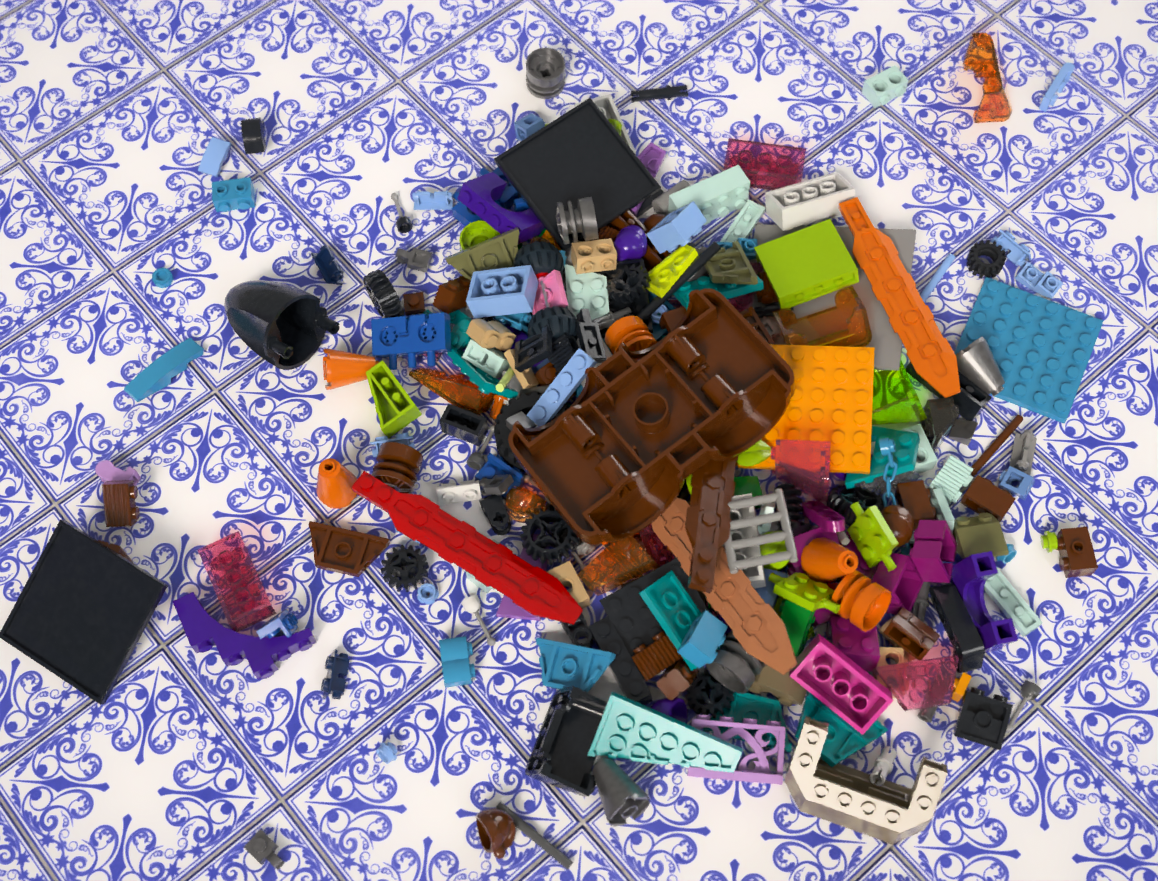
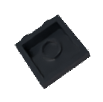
M971 687L970 691L965 690L953 735L1001 750L1013 705L1008 703V698L994 694V697L991 698L984 695V690Z

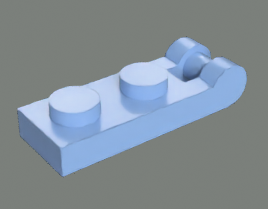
M1068 62L1062 66L1044 95L1039 107L1040 110L1046 112L1050 105L1054 106L1058 98L1056 94L1058 92L1062 93L1075 67L1072 63Z

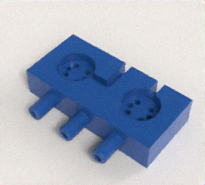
M483 167L479 173L483 176L490 173V171ZM497 167L493 172L507 184L501 198L494 202L508 210L514 205V199H518L517 191L499 167ZM456 191L453 194V198L458 201L452 207L453 217L464 226L471 222L484 221L457 199L459 192Z
M445 312L431 313L429 316L421 314L409 317L371 319L372 356L377 358L389 357L390 370H397V356H408V368H416V355L427 354V366L434 367L436 366L435 353L451 352L450 315Z

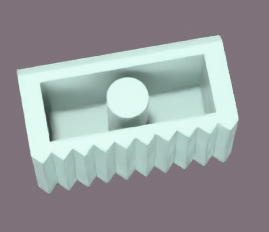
M951 455L928 487L931 498L933 489L942 488L948 505L951 502L956 504L963 494L960 492L963 486L967 488L974 477L971 476V473L974 469Z

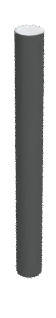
M502 802L498 803L495 808L508 812L519 830L569 870L574 863L505 804Z

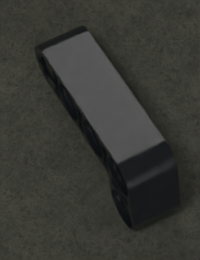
M952 582L930 587L931 601L953 646L952 660L956 672L963 673L981 669L985 652L983 641L955 584Z

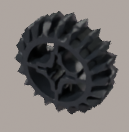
M376 270L364 276L363 283L366 292L381 318L403 316L404 310L399 296L385 273L381 270Z
M845 484L843 486L837 485L835 488H832L827 499V506L845 518V524L850 525L856 520V515L850 507L853 503L859 502L864 512L869 507L875 505L879 511L884 508L883 499L880 495L869 491L868 488H861V486L847 489Z
M548 506L547 511L543 512V509L539 507V514L536 515L532 512V519L526 518V525L521 527L522 532H524L520 535L521 540H523L522 547L527 548L526 554L528 556L532 555L534 561L540 558L541 564H544L546 559L549 560L551 565L554 563V559L561 563L562 556L569 559L568 551L575 553L573 545L579 544L578 536L556 509L552 511L551 507ZM539 527L541 533L537 536V540L533 542L534 532ZM567 529V537L565 541L561 543L559 537L563 534V531ZM546 532L550 535H554V538L550 537L549 535L546 536ZM548 546L554 547L553 549H544Z

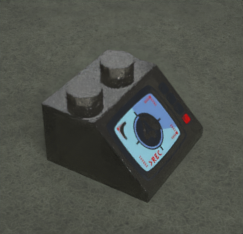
M953 397L927 400L921 414L920 423L934 453L948 437L952 427L955 425L956 419L959 417L958 405H955Z

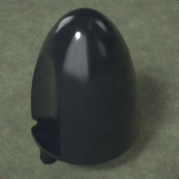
M264 280L241 282L232 287L225 297V313L236 334L256 354L282 370L295 369L306 363L318 350L326 331L334 335L340 329V324L328 318L326 308L319 305L320 299L287 284Z

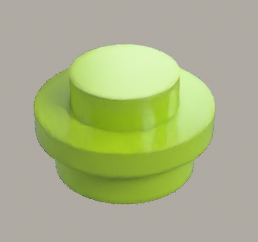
M1049 530L1044 531V535L1041 536V546L1048 553L1058 549L1056 533Z

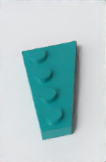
M451 347V352H448L447 355L453 360L452 363L460 367L463 374L470 377L469 380L478 386L479 391L488 395L491 392L510 399L515 397L516 399L519 392L506 387L502 392H498L496 385L500 381L499 379L492 377L463 359L464 351Z

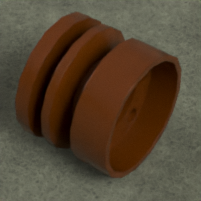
M396 442L382 443L376 458L378 463L374 465L371 475L400 493L411 494L415 488L416 474L420 471L423 455L405 444Z

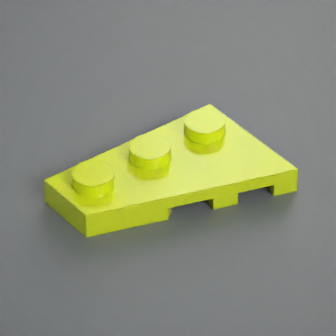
M687 244L679 247L648 272L651 278L649 282L650 287L645 289L663 298L698 256L696 249Z

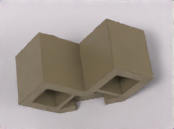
M768 665L762 668L760 674L755 675V681L748 689L756 694L761 692L772 693L785 706H791L792 704L802 705L807 692L804 687L789 676V671L782 675Z

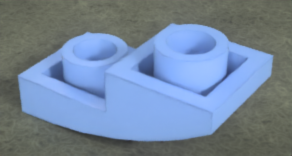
M212 137L204 152L198 171L218 178L223 161H226L231 143Z
M1029 262L1021 268L1014 278L1032 291L1051 299L1063 285L1050 272L1047 271L1043 274Z

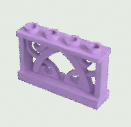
M696 714V719H691L692 727L699 730L703 727H709L713 730V736L724 741L738 734L751 746L755 753L745 756L739 763L738 770H735L734 773L705 770L702 767L690 766L687 769V776L783 785L786 727H782L781 722L767 721L766 725H759L756 719L743 718V723L734 722L733 717L720 716V721L710 720V715ZM717 726L732 728L721 734ZM743 728L759 730L755 733L753 737ZM772 733L776 737V745L769 751H763L761 748L767 746L770 740L767 742L762 740V734ZM777 753L776 774L770 773V767L766 756ZM752 758H758L759 761H753L755 768L752 770L748 769L746 766L747 761Z

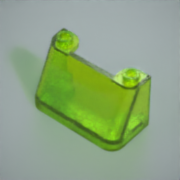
M902 360L900 361L899 371L874 369L872 425L913 423L927 419Z

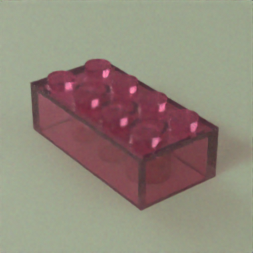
M729 138L723 171L739 165L749 179L750 187L767 190L779 189L802 181L806 148Z
M239 531L198 549L223 612L233 631L239 632L276 614L247 545Z

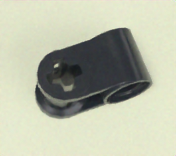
M492 494L480 499L481 508L494 533L501 536L509 533L511 522L501 495Z
M582 613L574 625L560 622L573 645L587 648L593 647L592 634ZM580 637L588 638L584 643L577 642Z

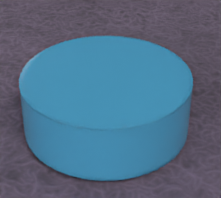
M159 268L153 272L152 280L158 288H166L172 284L173 275L169 269Z

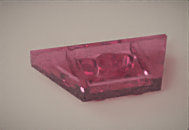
M958 655L879 666L873 669V673L875 676L879 675L887 685L886 688L891 691L892 696L897 699V703L904 711L944 706L951 703L959 658Z

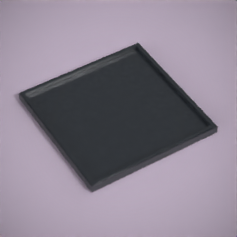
M591 98L494 158V162L560 248L566 252L571 249L574 241L572 234H569V244L564 245L563 239L559 234L556 220L557 202L563 203L565 211L568 210L567 201L570 200L573 208L576 209L578 208V199L592 197L599 231L661 189L658 182ZM582 232L578 233V242L584 241Z
M60 519L2 627L0 638L102 705L106 703L168 585L66 520Z

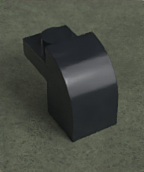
M261 117L241 120L242 139L246 154L260 153L266 150L264 121H261Z

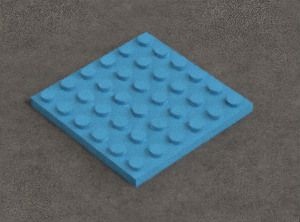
M986 277L954 353L956 355L983 336L1005 381V384L1002 385L1004 390L994 397L1064 424L1068 418L1104 320Z

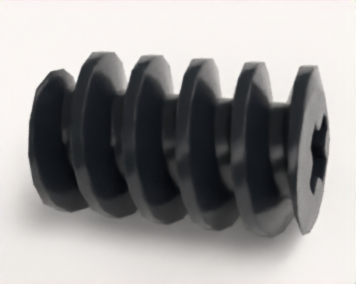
M782 484L775 487L774 491L778 488L783 491L790 524L800 523L801 526L805 525L804 522H801L804 519V515L800 513L804 510L800 506L803 499L799 498L802 495V491L795 489L796 486L793 484ZM777 521L778 529L782 528L781 522Z

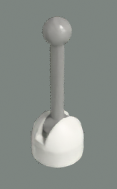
M472 595L462 601V606L468 613L475 614L488 639L487 644L494 646L496 640L491 637L478 612L481 607L478 596Z

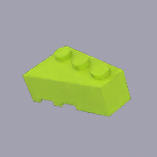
M383 360L366 372L381 430L389 439L421 416L422 413Z

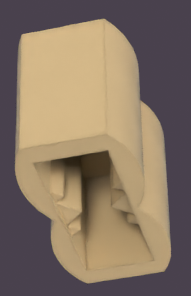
M480 318L471 320L466 334L482 348L490 349L496 347L498 350L503 351L511 349L516 337L514 333L499 321L486 322Z

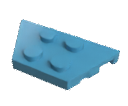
M542 638L536 639L541 654L539 663L542 668V683L544 686L554 689L575 686L588 693L616 657V654L612 652Z

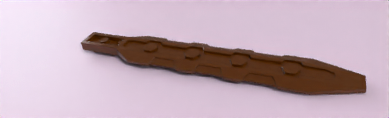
M738 456L725 461H714L711 459L691 476L690 506L687 508L685 530L693 548L688 588L706 593H711L713 590L717 551L726 543L730 536L731 508L728 506V503L734 496V473Z

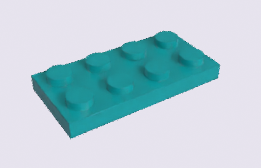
M702 276L697 280L686 282L673 295L687 310L689 293L693 290L711 288L720 292L726 299L762 290L764 285L758 276V284L712 283L710 276Z
M671 570L639 594L678 650L693 621L701 612ZM682 656L691 671L697 668Z

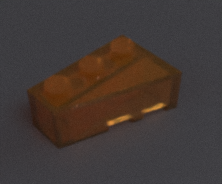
M631 536L619 542H612L577 575L593 593L599 596L623 585L624 582L632 578H638L643 573L652 569L655 570L661 566L634 536Z

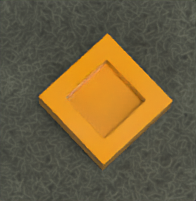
M963 672L959 678L954 677L949 688L953 691L950 699L956 702L960 701L972 676Z

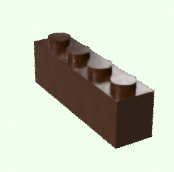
M630 210L606 225L619 232L629 225L639 226L644 230L645 235L649 232ZM646 235L647 250L642 258L644 259V266L647 272H649L671 255V253L665 251L660 254Z

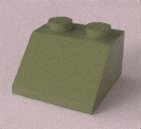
M980 513L974 517L960 516L955 519L953 536L957 543L956 552L962 559L973 554L992 551L993 557L1009 555L1000 522L992 514Z

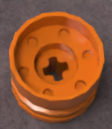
M632 315L614 322L605 335L606 345L613 355L619 351V345L623 342L630 351L644 350L657 343L644 321L638 316Z
M855 570L841 580L833 593L831 601L841 605L837 614H840L845 619L849 618L850 623L867 632L874 628L883 618L890 605L892 595L891 591L876 582L872 583L870 578Z

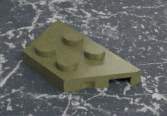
M518 227L450 255L445 258L446 262L449 265L451 264L469 280L472 279L473 272L513 267L514 259L518 252L519 229Z
M738 241L732 242V247L727 250L722 247L704 265L712 283L758 284L757 275Z

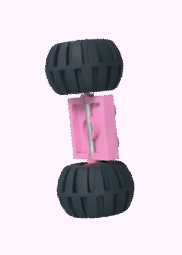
M544 241L526 244L517 252L513 267L531 265L539 282L532 311L533 316L528 325V338L534 334H542V327L548 325L549 330L551 328L553 333L552 342L564 333L574 336L577 341L578 334L575 323L577 319L573 313L565 308L568 306L561 277L564 261L560 251L553 244Z

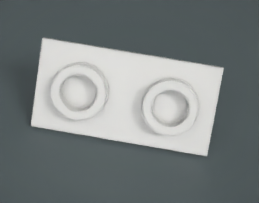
M475 479L461 481L460 485L457 486L456 482L441 483V486L436 488L439 505L482 499L479 480L475 481Z

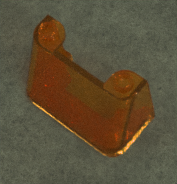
M972 33L964 57L963 68L964 71L972 70L975 73V78L984 77L985 79L982 85L983 95L978 110L974 111L973 114L974 123L1007 121L1012 114V104L1003 63L989 34Z
M853 286L843 288L836 293L834 297L835 307L799 319L788 308L774 311L775 322L784 345L864 347L868 345L872 340V333L866 308Z

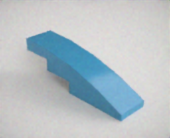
M186 339L141 371L124 387V391L135 401L140 402L170 385L171 378L185 371L187 363L202 356L204 349L193 339Z

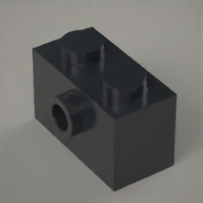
M452 404L447 405L439 420L443 433L479 447L489 430L487 418Z

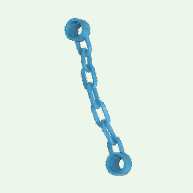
M882 438L879 439L882 456L888 455L889 459L883 473V480L886 482V492L883 494L882 499L884 507H886V496L888 498L891 497L893 505H896L895 496L891 492V482L895 479L898 466L893 461L892 452H896L894 439ZM890 465L891 468L894 467L893 474L891 478L890 476H887L886 478L888 467ZM910 542L905 544L906 547H901V554L910 557L911 547Z

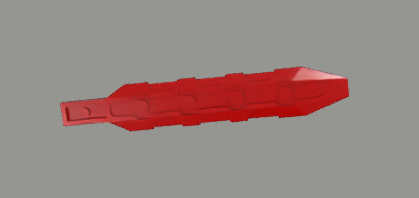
M366 471L360 475L351 487L353 492L387 512L397 531L414 541L417 540L438 553V556L450 564H456L475 576V579L487 587L491 586L512 599L514 604L530 614L574 625L583 612V609L556 577L538 566L534 567L513 554L512 550L501 543H495L477 532L475 527L465 521H460L440 509L439 505L423 495L400 493Z

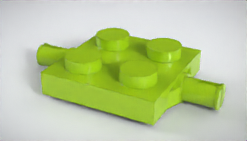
M859 502L853 503L850 507L856 515V520L847 531L868 567H874L880 561H883L888 572L896 569L897 566L891 558V553L899 543L879 509L875 505L869 507L864 512Z
M773 572L769 575L768 581L775 584L773 593L812 612L819 608H826L835 614L839 612L841 605L831 601L835 590L828 588L827 584L809 579L806 574L797 572L787 578H783Z

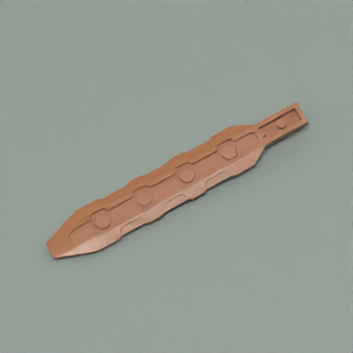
M676 498L669 508L652 523V530L662 543L669 547L676 558L678 557L682 569L689 576L693 548L685 530L687 508L690 504L686 500ZM722 546L717 551L713 590L711 593L703 592L707 597L706 600L723 617L733 630L732 634L748 654L785 675L797 665L785 624L773 608L766 604L752 587L751 581L742 570H738L736 574L730 573L725 548Z

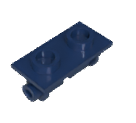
M324 245L320 248L319 253H311L326 283L343 285L341 279L344 272L338 262L334 260L335 257L330 247Z
M335 650L330 656H327L325 662V669H328L327 677L323 678L321 684V691H324L323 699L331 694L333 699L339 700L344 695L346 679L338 678V675H347L350 662L348 654L340 653L337 656L338 650Z

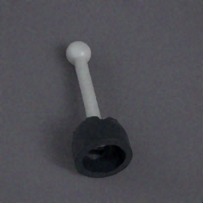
M392 193L391 199L394 200L399 215L396 221L397 230L400 233H407L413 228L412 222L407 216L403 217L397 200L398 194Z

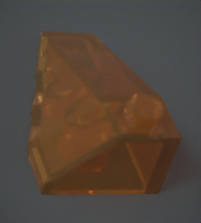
M426 368L409 371L410 377L450 404L477 415L488 411L494 401V395H497L491 392L489 395L482 393L478 390L476 384L472 383L469 379H464L463 374L446 376L444 371Z

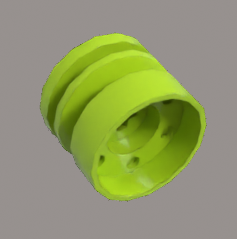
M485 221L471 222L460 233V251L498 236L500 233Z

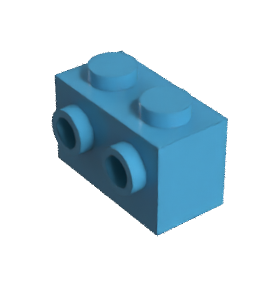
M251 177L212 182V202L216 211L228 212L231 210L256 208L255 188Z
M705 610L693 621L677 652L699 669L706 663L711 664L718 654L716 649L722 645L726 638L724 633L728 626Z

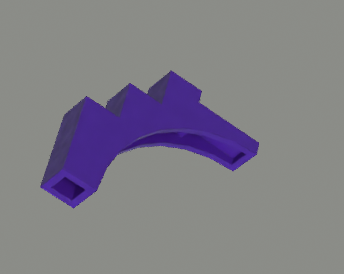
M194 592L172 601L188 641L196 653L207 652L216 645L220 657L227 667L238 665L243 659L247 658L251 670L258 680L267 679L274 675V672L279 670L276 665L277 661H285L292 654L298 651H306L313 644L317 643L310 628L294 633L289 638L284 635L260 639V637L240 634L224 627L206 612Z

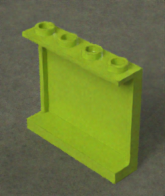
M831 219L754 247L756 260L761 263L777 296L781 311L859 282L858 268Z

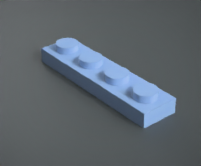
M578 348L526 416L538 426L552 421L585 379V370L594 367L597 362L582 349Z

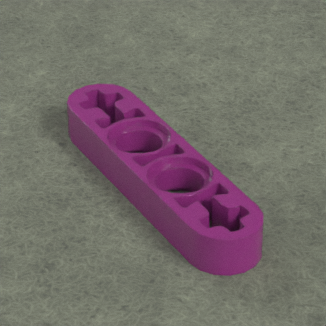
M805 501L802 503L804 509L802 514L825 531L842 532L845 530V518L820 501Z

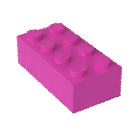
M819 633L796 658L797 665L789 671L791 678L862 735L894 701L890 690Z

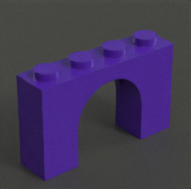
M494 172L464 182L457 199L500 234L518 227V244L540 235L545 229L531 209L513 212L502 208L494 202L501 198L507 184Z
M992 551L966 557L953 565L951 575L953 583L983 641L984 653L996 651L1018 641L1012 618L994 621L985 605V582L990 577L998 574Z

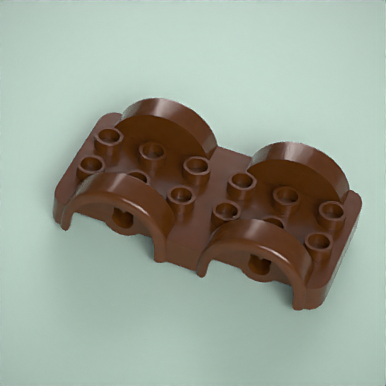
M705 288L691 291L689 293V305L683 318L668 335L656 344L644 350L630 351L623 342L619 345V351L598 367L587 368L585 370L586 382L581 394L560 416L536 428H525L519 421L513 424V430L509 434L508 441L516 460L583 542L590 545H597L603 541L608 543L619 542L642 531L669 508L679 495L684 480L711 459L714 461H725L751 448L778 423L787 410L790 399L795 391L793 370L720 292L714 289Z

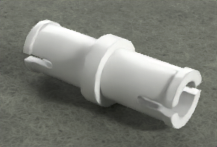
M890 746L882 749L880 757L876 758L874 762L873 772L870 774V781L873 784L876 778H878L877 786L884 784L887 775L893 769V761L897 756V752L893 748L891 753H888Z

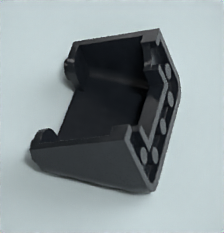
M575 686L559 689L551 700L527 763L525 774L577 795L589 797L596 786L594 775L590 774L596 756L587 755L607 702Z

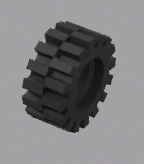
M983 240L979 244L976 242L971 247L967 257L966 265L969 266L968 270L970 272L974 270L973 275L979 274L981 279L983 276L985 278H990V276L994 278L996 274L999 275L1006 260V256H1004L1006 252L1005 250L1001 251V245L996 247L997 243L993 242V244H990V240H987L986 243ZM979 256H988L994 262L991 264L984 263L979 259Z

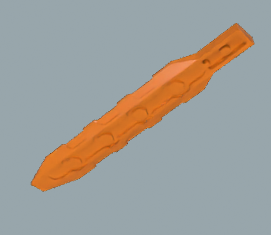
M858 197L839 203V210L854 236L852 254L859 267L864 270L872 285L877 300H880L889 317V323L894 332L899 335L916 373L944 398L960 393L956 355L936 325L930 308L922 300L916 289V283L911 274L907 273L891 238L873 226Z

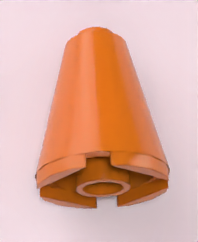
M323 349V353H327V357H323L324 380H327L329 385H325V389L332 390L367 380L366 372L378 364L379 361H375L373 356L334 349Z
M332 458L323 460L318 468L316 486L319 500L329 508L340 509L347 507L358 496L351 488L357 481V478L337 460Z
M822 537L811 540L803 548L801 555L803 571L807 573L811 580L816 582H828L853 573L858 566V558L854 552L829 538Z

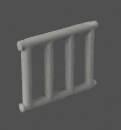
M776 489L775 493L730 501L728 503V506L731 508L730 511L776 502L778 512L730 522V536L724 546L731 574H736L739 569L786 560H790L791 563L798 561L782 489ZM776 521L781 522V532L734 541L732 539L731 530ZM785 540L787 551L736 560V549Z

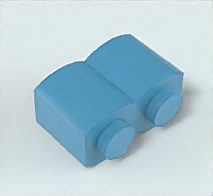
M466 636L439 640L445 688L472 684V678L476 677L475 666L470 664L469 656L473 655L472 642H467Z

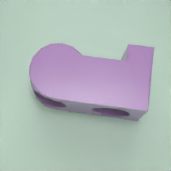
M108 460L99 462L95 468L96 474L104 483L107 481L133 480L134 486H136L141 479L135 469L128 467L126 471L115 467Z

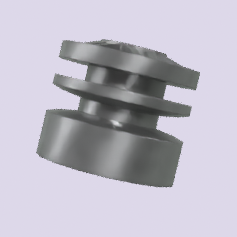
M548 47L538 48L527 57L526 85L529 92L535 97L551 99L558 96L564 89L565 60L561 53L555 49Z
M592 197L578 199V208L576 209L573 208L570 200L567 201L568 210L565 211L563 203L557 202L556 220L564 245L569 244V234H572L574 243L578 242V233L582 232L585 241L599 239Z
M731 631L720 646L721 650H716L718 654L711 664L706 663V667L710 674L723 686L736 693L744 694L754 683L755 675L760 674L766 664L748 654L732 634L733 631Z

